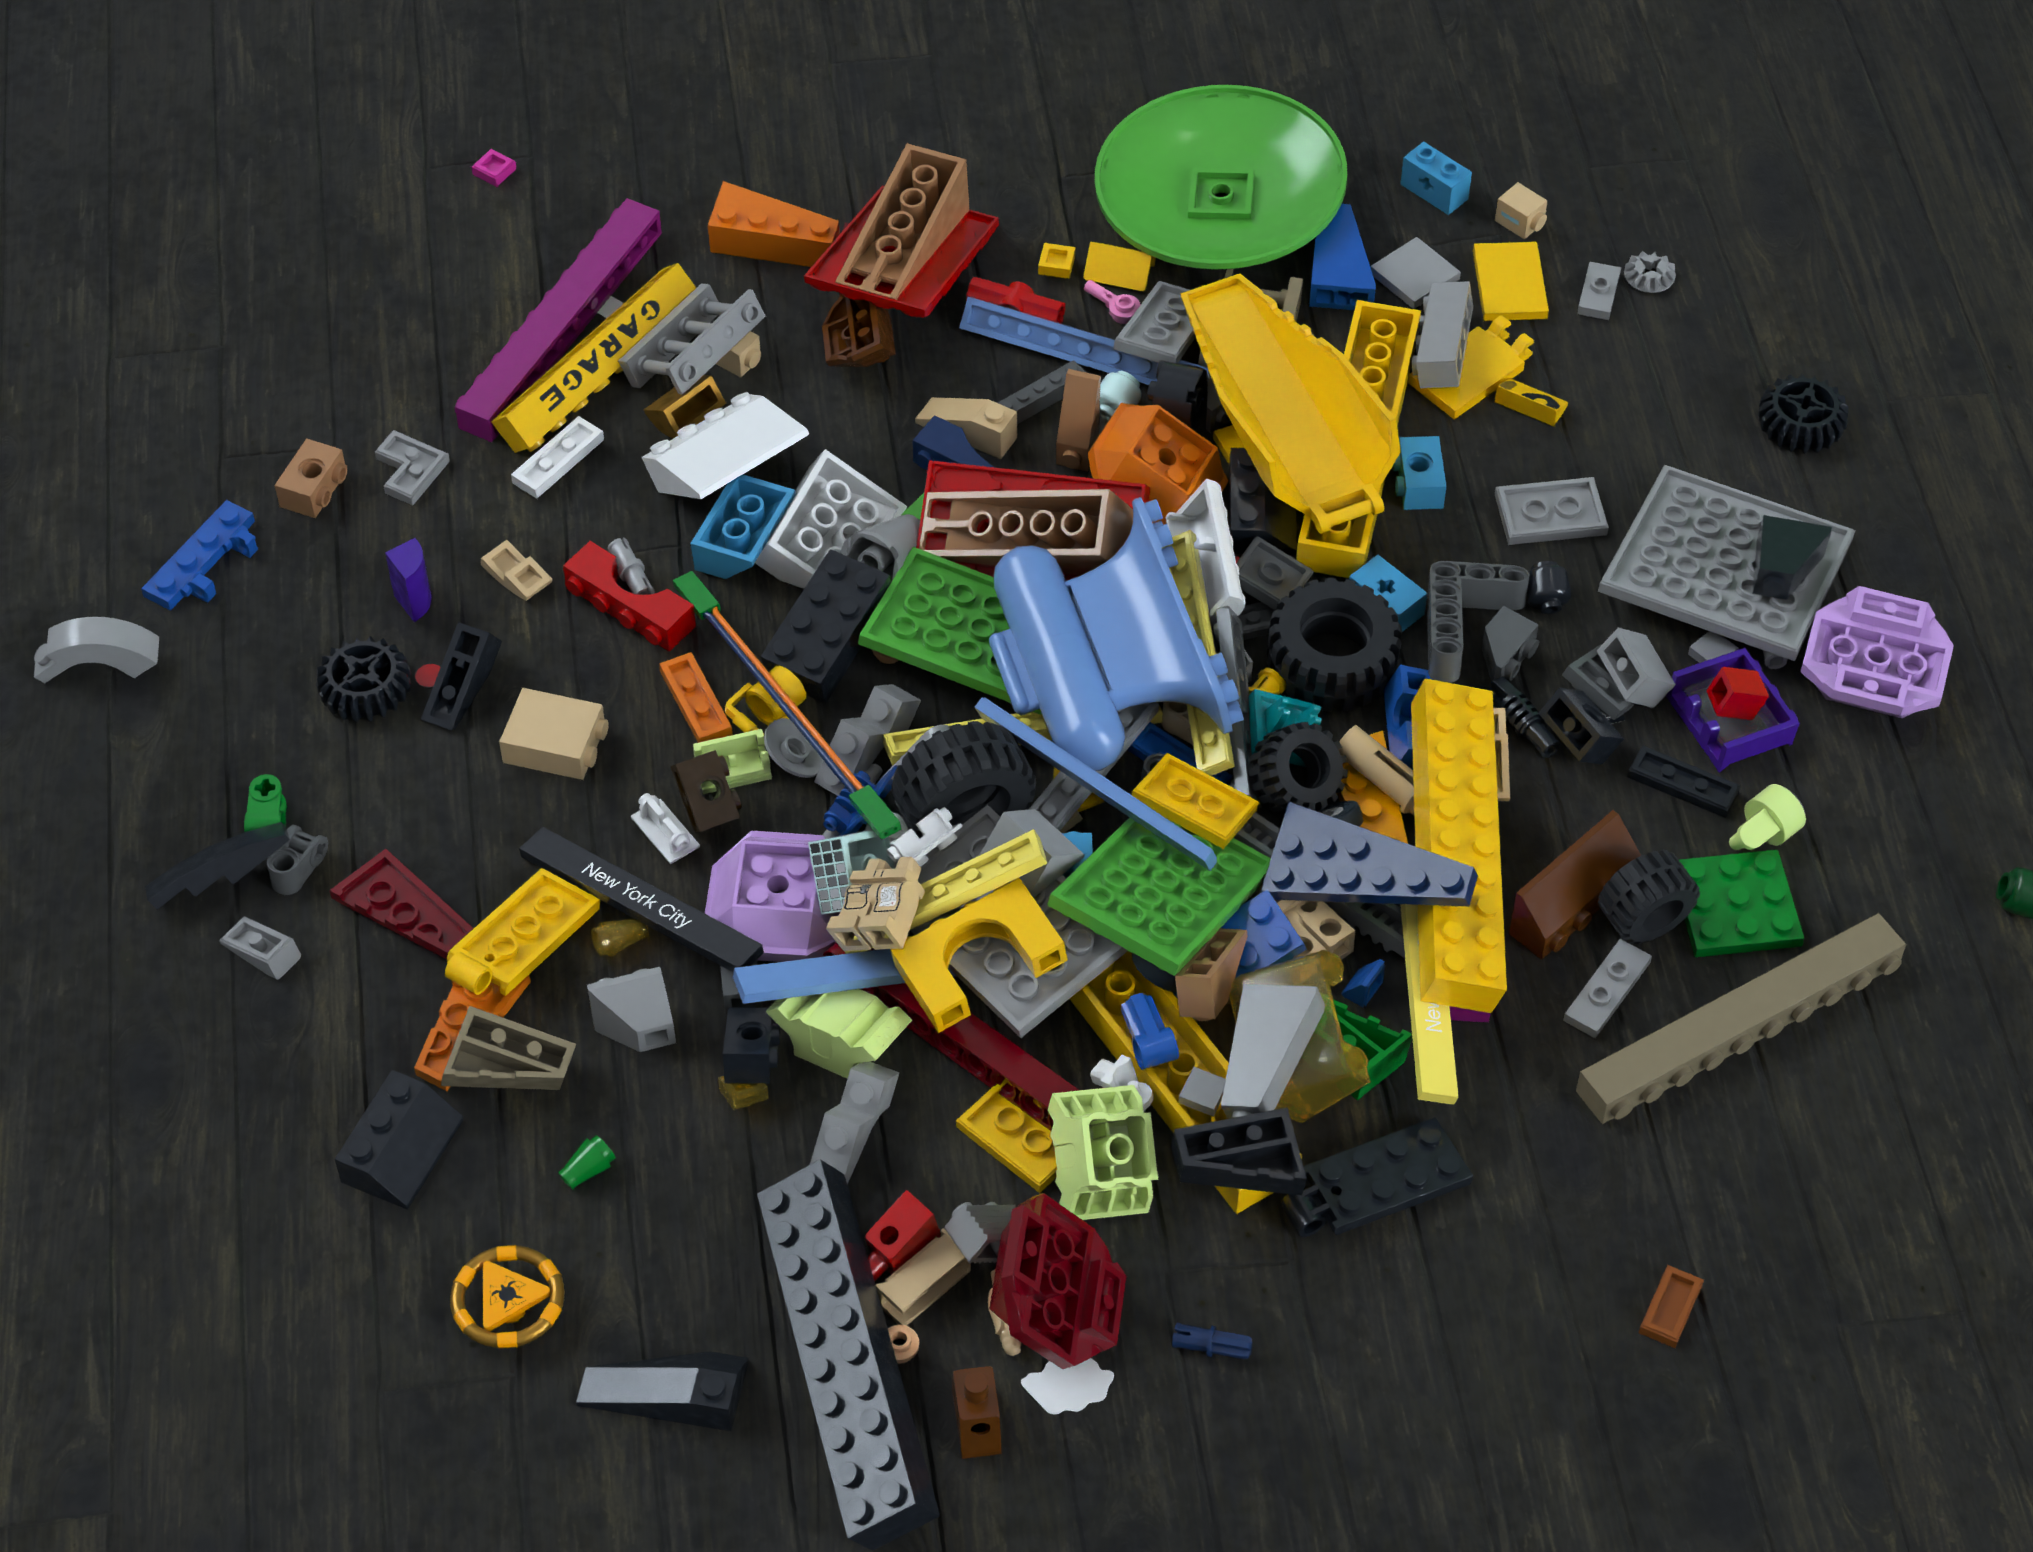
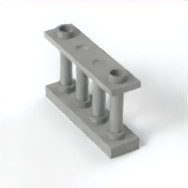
M701 283L620 358L618 362L632 387L641 388L655 374L669 376L678 394L683 395L765 317V314L753 290L748 289L733 304L718 302L710 284ZM720 315L713 323H710L715 317ZM696 335H699L692 343H689ZM676 354H679L674 360H672V361L669 363V361H670Z

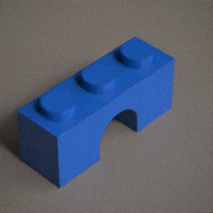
M1399 665L1383 689L1389 751L1413 770L1411 702L1424 679L1432 678H1430L1428 670Z

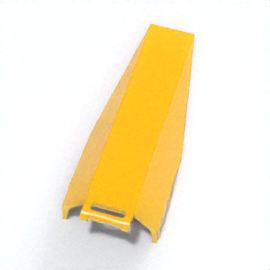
M1240 273L1180 293L1220 402L1260 477L1272 494L1312 518L1320 534L1330 531L1334 525L1369 513L1376 515L1384 512L1383 500L1377 491L1401 453L1397 422L1394 415L1346 356L1324 338L1320 337L1317 339L1312 335L1311 328L1306 324L1299 325L1294 320L1292 313L1280 310L1274 299L1265 295L1261 289Z

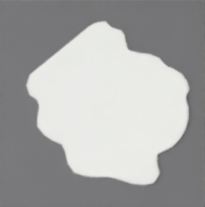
M1091 1358L1066 1369H1061L1049 1361L1042 1372L1029 1373L1025 1378L1021 1379V1384L1047 1413L1055 1415L1066 1410L1078 1412L1083 1410L1089 1403L1103 1401L1107 1395L1108 1387L1113 1381L1114 1373L1110 1370H1101L1098 1363Z

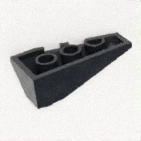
M709 1351L586 1367L576 1404L580 1407L732 1431L749 1359L747 1357Z

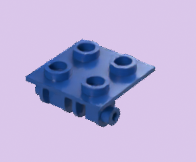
M895 765L876 785L870 781V776L864 771H859L853 775L862 786L870 785L877 795L884 799L892 789L893 780L891 778L898 766ZM846 787L841 790L840 796L836 797L834 803L824 815V827L832 832L836 830L840 833L839 836L857 833L863 824H867L850 803L849 795L851 793Z

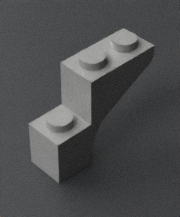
M894 684L874 686L861 717L841 719L830 747L852 774L859 771L866 772L884 747L883 734L908 730L921 700ZM823 760L814 782L840 796L839 793L845 786Z
M873 1062L859 1063L850 1069L841 1103L824 1114L810 1164L819 1159L823 1160L842 1172L848 1184L875 1122L890 1107L899 1072Z

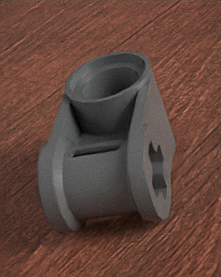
M294 824L287 829L290 840L267 858L270 881L275 892L282 895H291L302 888L305 881L316 866L323 861L327 853V837L322 835L315 837L302 832L301 827Z

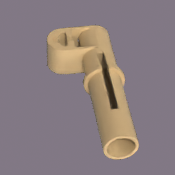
M1357 725L1353 726L1339 741L1342 746L1339 749L1341 756L1346 755L1348 764L1401 805L1400 811L1402 813H1411L1415 817L1413 770Z

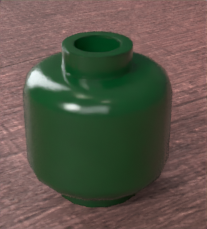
M2016 867L2010 872H2005L2000 878L1996 897L2000 900V904L2006 912L2033 919L2032 870Z

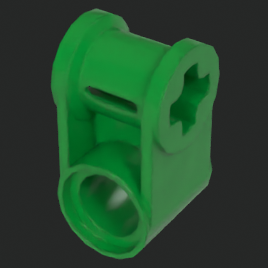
M264 774L254 778L250 783L248 806L244 819V832L279 822L286 826L287 802L282 794L281 782L277 777Z

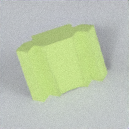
M861 989L777 999L765 1011L790 1036L795 1056L847 1079L852 1067L859 1063L876 1061L912 1021L899 1006L888 1008L877 996Z
M1127 1085L1052 1093L1047 1111L1054 1121L1050 1137L1055 1148L1057 1166L1055 1183L1062 1193L1059 1204L1082 1220L1148 1213L1153 1199L1151 1181L1158 1180L1151 1112L1144 1113L1142 1097L1135 1086Z

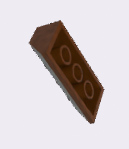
M1612 810L1516 893L1509 934L1541 960L1551 951L1558 952L1575 930L1582 931L1589 924L1592 916L1600 909L1598 905L1599 895L1604 889L1605 884L1623 866L1641 856L1620 815L1616 811Z

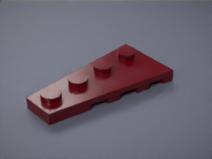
M384 849L329 890L331 899L447 959L449 950L474 929L387 849Z

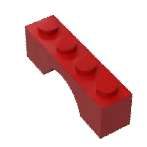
M589 541L563 565L565 585L573 595L583 597L591 602L598 611L602 613L607 612L618 619L625 628L634 629L642 634L653 645H659L670 652L696 627L694 605L671 590L665 589L654 594L639 595L622 589L617 584L619 577L616 556L592 541Z

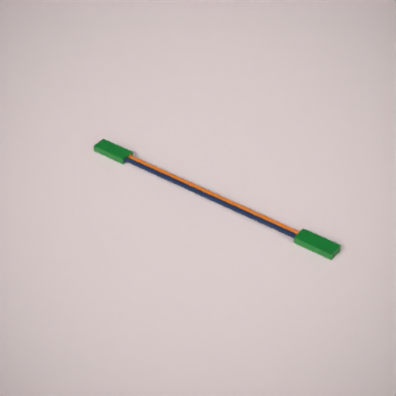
M690 571L674 579L675 589L685 600L694 605V612L701 620L707 618L851 793L849 795L850 803L877 836L883 840L902 830L900 821L870 785L862 786L720 614V604L694 572Z

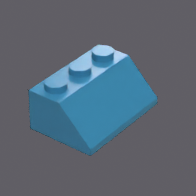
M743 474L727 483L690 543L695 570L727 579L753 567L795 497L796 491Z

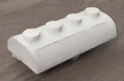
M1206 479L1176 513L1169 512L1165 519L1172 537L1191 530L1196 535L1197 540L1194 542V547L1199 550L1211 628L1214 631L1213 626L1217 623L1216 609L1229 606L1239 616L1245 608V596L1241 590L1239 567L1234 556L1233 538L1229 531L1227 509L1224 506L1221 486L1216 481Z

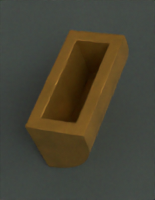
M703 375L683 395L678 394L674 387L645 408L644 412L658 430L670 438H675L678 436V430L690 424H699L705 420V414L714 409L721 408L726 402L711 375Z

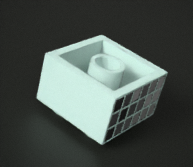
M873 830L808 842L821 915L841 912L845 903L846 889L852 884L849 880L852 871L865 870L869 859L880 858L887 861L892 869L895 868L894 861L886 851L891 847L889 836L881 840Z

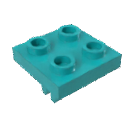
M1254 689L1248 696L1252 754L1257 753L1254 747L1259 741L1264 740L1263 737L1268 733L1300 722H1308L1309 725L1321 724L1322 719L1318 717L1321 707L1317 704ZM1292 752L1289 763L1306 767L1303 760Z

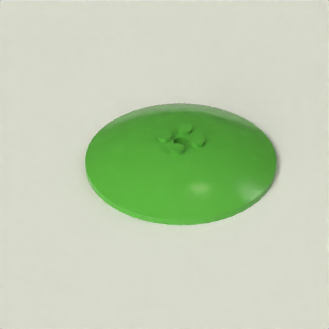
M1241 85L1193 87L1164 95L1139 107L1124 118L1109 134L1101 147L1095 167V190L1100 209L1108 223L1124 240L1135 248L1160 260L1200 269L1249 267L1281 258L1296 251L1317 237L1329 225L1343 202L1347 186L1345 152L1340 140L1325 120L1302 103L1290 97L1261 88ZM1217 193H1226V194H1228V195L1225 196V197H1217V196H1215Z

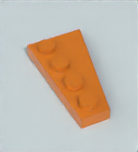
M530 975L522 980L506 996L500 993V986L490 982L483 993L476 995L452 981L453 986L448 998L443 1001L439 1010L440 1016L435 1027L431 1028L414 1067L416 1076L448 1091L451 1086H441L442 1076L469 1006L504 1018L531 983Z

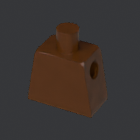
M985 1366L953 1371L952 1392L962 1459L1002 1454L1000 1413L993 1367ZM985 1423V1431L974 1432L971 1430L972 1426Z

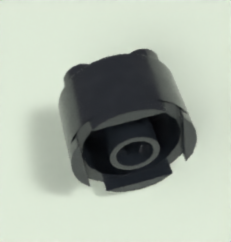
M1160 360L1156 373L1157 382H1150L1147 399L1153 401L1152 405L1161 406L1196 432L1204 410L1200 408L1202 398H1206L1207 370L1197 366Z

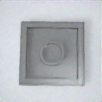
M1415 237L1370 267L1373 277L1412 309L1423 304L1424 296H1429L1431 283L1457 282L1460 280L1461 274L1457 268L1418 237Z

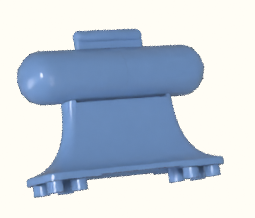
M1139 497L1132 501L1133 524L1124 545L1108 561L1081 576L1066 581L1056 559L1047 549L1036 546H1017L1003 555L995 566L994 589L1010 629L992 634L989 638V645L1013 709L1019 715H1025L1040 709L1052 742L1095 771H1101L1114 763L1123 751L1125 734L1123 724L1117 712L1118 710L1159 701L1185 703L1199 708L1208 714L1223 734L1232 732V724L1244 720L1237 701L1239 700L1237 688L1233 679L1229 680L1226 675L1228 669L1221 652L1208 656L1202 640L1196 634L1169 568L1178 565V560L1171 545L1173 544V539L1168 525H1163L1162 521L1152 523L1163 519L1157 499L1144 503L1142 498Z

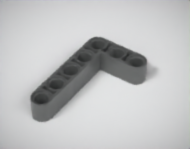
M1438 561L1431 565L1427 594L1428 674L1430 678L1452 683L1460 677L1463 654L1462 607L1500 610L1505 606L1513 611L1525 607L1530 576L1525 568L1515 565Z

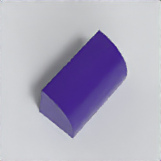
M413 538L385 552L394 597L413 622H415L428 611L432 597L423 550L418 540Z

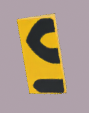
M1511 378L1500 383L1496 390L1495 403L1553 427L1568 406L1567 401Z

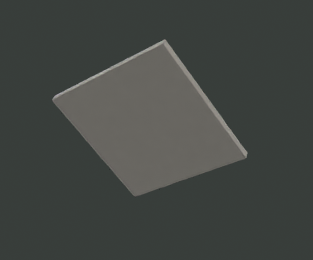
M1664 465L1604 574L1598 592L1795 661L1813 624L1815 614L1820 609L1856 530ZM1764 515L1832 527L1824 557L1787 600L1752 594L1756 542Z

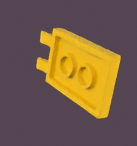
M1502 315L1498 316L1486 331L1478 326L1469 332L1459 387L1420 388L1418 375H1413V373L1409 374L1408 383L1455 420L1496 391L1500 383L1508 378H1514L1524 370V361L1533 354V351L1528 347L1534 343V340L1524 333L1510 346L1505 342L1510 335L1505 329L1511 325V322Z

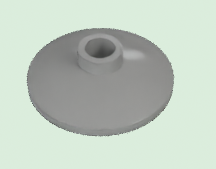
M782 718L771 722L764 733V744L774 762L795 776L804 778L817 776L823 759L792 721Z

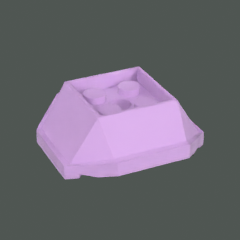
M1858 586L1848 592L1846 597L1838 599L1816 612L1801 673L1816 685L1826 700L1904 718L1918 711L1939 707L1954 645L1943 627L1935 619V613L1927 602Z
M750 831L712 866L705 914L761 943L764 953L757 960L785 962L822 957L823 953L836 943L826 930L827 924L831 917L839 916L840 912L821 915L814 872L810 860L808 842L822 840L825 837L823 835Z

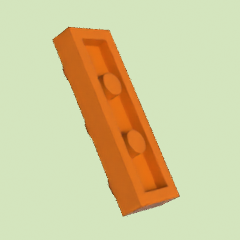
M692 652L659 663L660 673L698 743L733 735L732 726Z

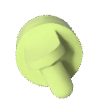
M1777 784L1769 785L1746 803L1744 812L1747 821L1730 838L1729 845L1734 850H1741L1743 848L1752 850L1765 842L1774 846L1781 845L1805 825L1806 816L1801 801L1788 788Z

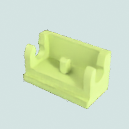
M762 729L693 744L694 757L716 750L718 756L723 755L730 773L729 776H726L729 788L772 779L770 759L765 749ZM706 780L701 784L703 794L716 792V787L711 781Z

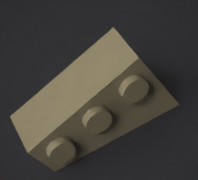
M469 1006L444 1070L441 1086L560 1090L576 1044Z

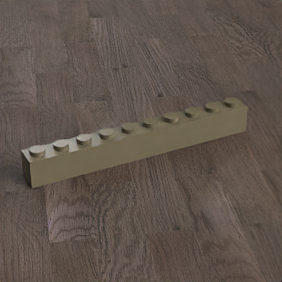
M1878 913L1580 1071L1576 1092L1602 1124L1613 1118L1621 1119L1628 1115L1635 1106L1643 1102L1651 1103L1655 1101L1665 1090L1674 1085L1677 1087L1683 1086L1702 1070H1713L1730 1055L1746 1052L1756 1041L1764 1037L1772 1038L1782 1031L1784 1026L1794 1021H1804L1814 1010L1823 1005L1827 1007L1832 1006L1851 990H1862L1872 979L1879 975L1893 973L1902 964L1901 959L1906 943Z

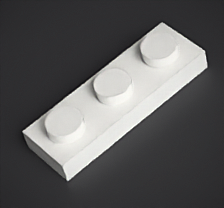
M578 416L511 474L512 483L537 499L604 441L603 431Z

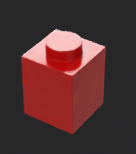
M1722 667L1706 690L1716 715L1720 717L1753 720L1769 698L1759 672L1754 670Z

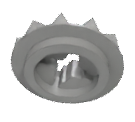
M1642 251L1639 256L1631 255L1629 262L1625 264L1624 275L1627 282L1640 291L1649 293L1661 292L1668 289L1674 283L1676 277L1675 264L1668 262L1667 256L1658 257L1656 252L1652 255H1647ZM1645 268L1648 269V270H1651L1652 268L1656 269V272H1655V271H1649V272L1644 273V272H1645Z

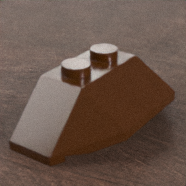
M839 293V299L831 307L822 325L825 359L828 366L868 367L875 363H882L889 359L890 356L895 355L892 323L888 310L875 306L870 301L849 299Z

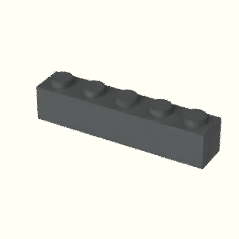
M1073 360L1001 400L998 404L1017 411V424L1063 399L1068 369L1085 371Z

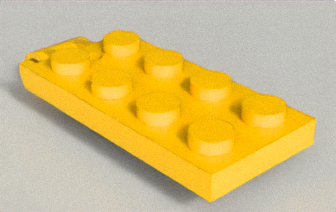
M541 868L449 950L445 977L476 995L483 993L490 982L500 986V993L506 996L600 910V899Z

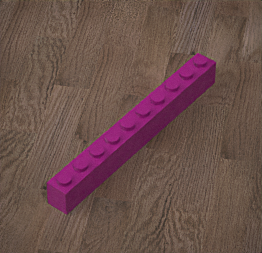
M627 198L619 208L612 212L608 222L603 228L596 231L593 240L585 249L579 252L577 259L570 268L563 271L560 280L552 289L545 293L542 302L535 310L528 314L526 321L518 331L511 334L508 343L500 352L493 356L490 365L482 374L475 378L471 388L465 395L459 397L455 405L459 429L490 442L495 440L499 432L491 421L559 361L662 234L659 210Z

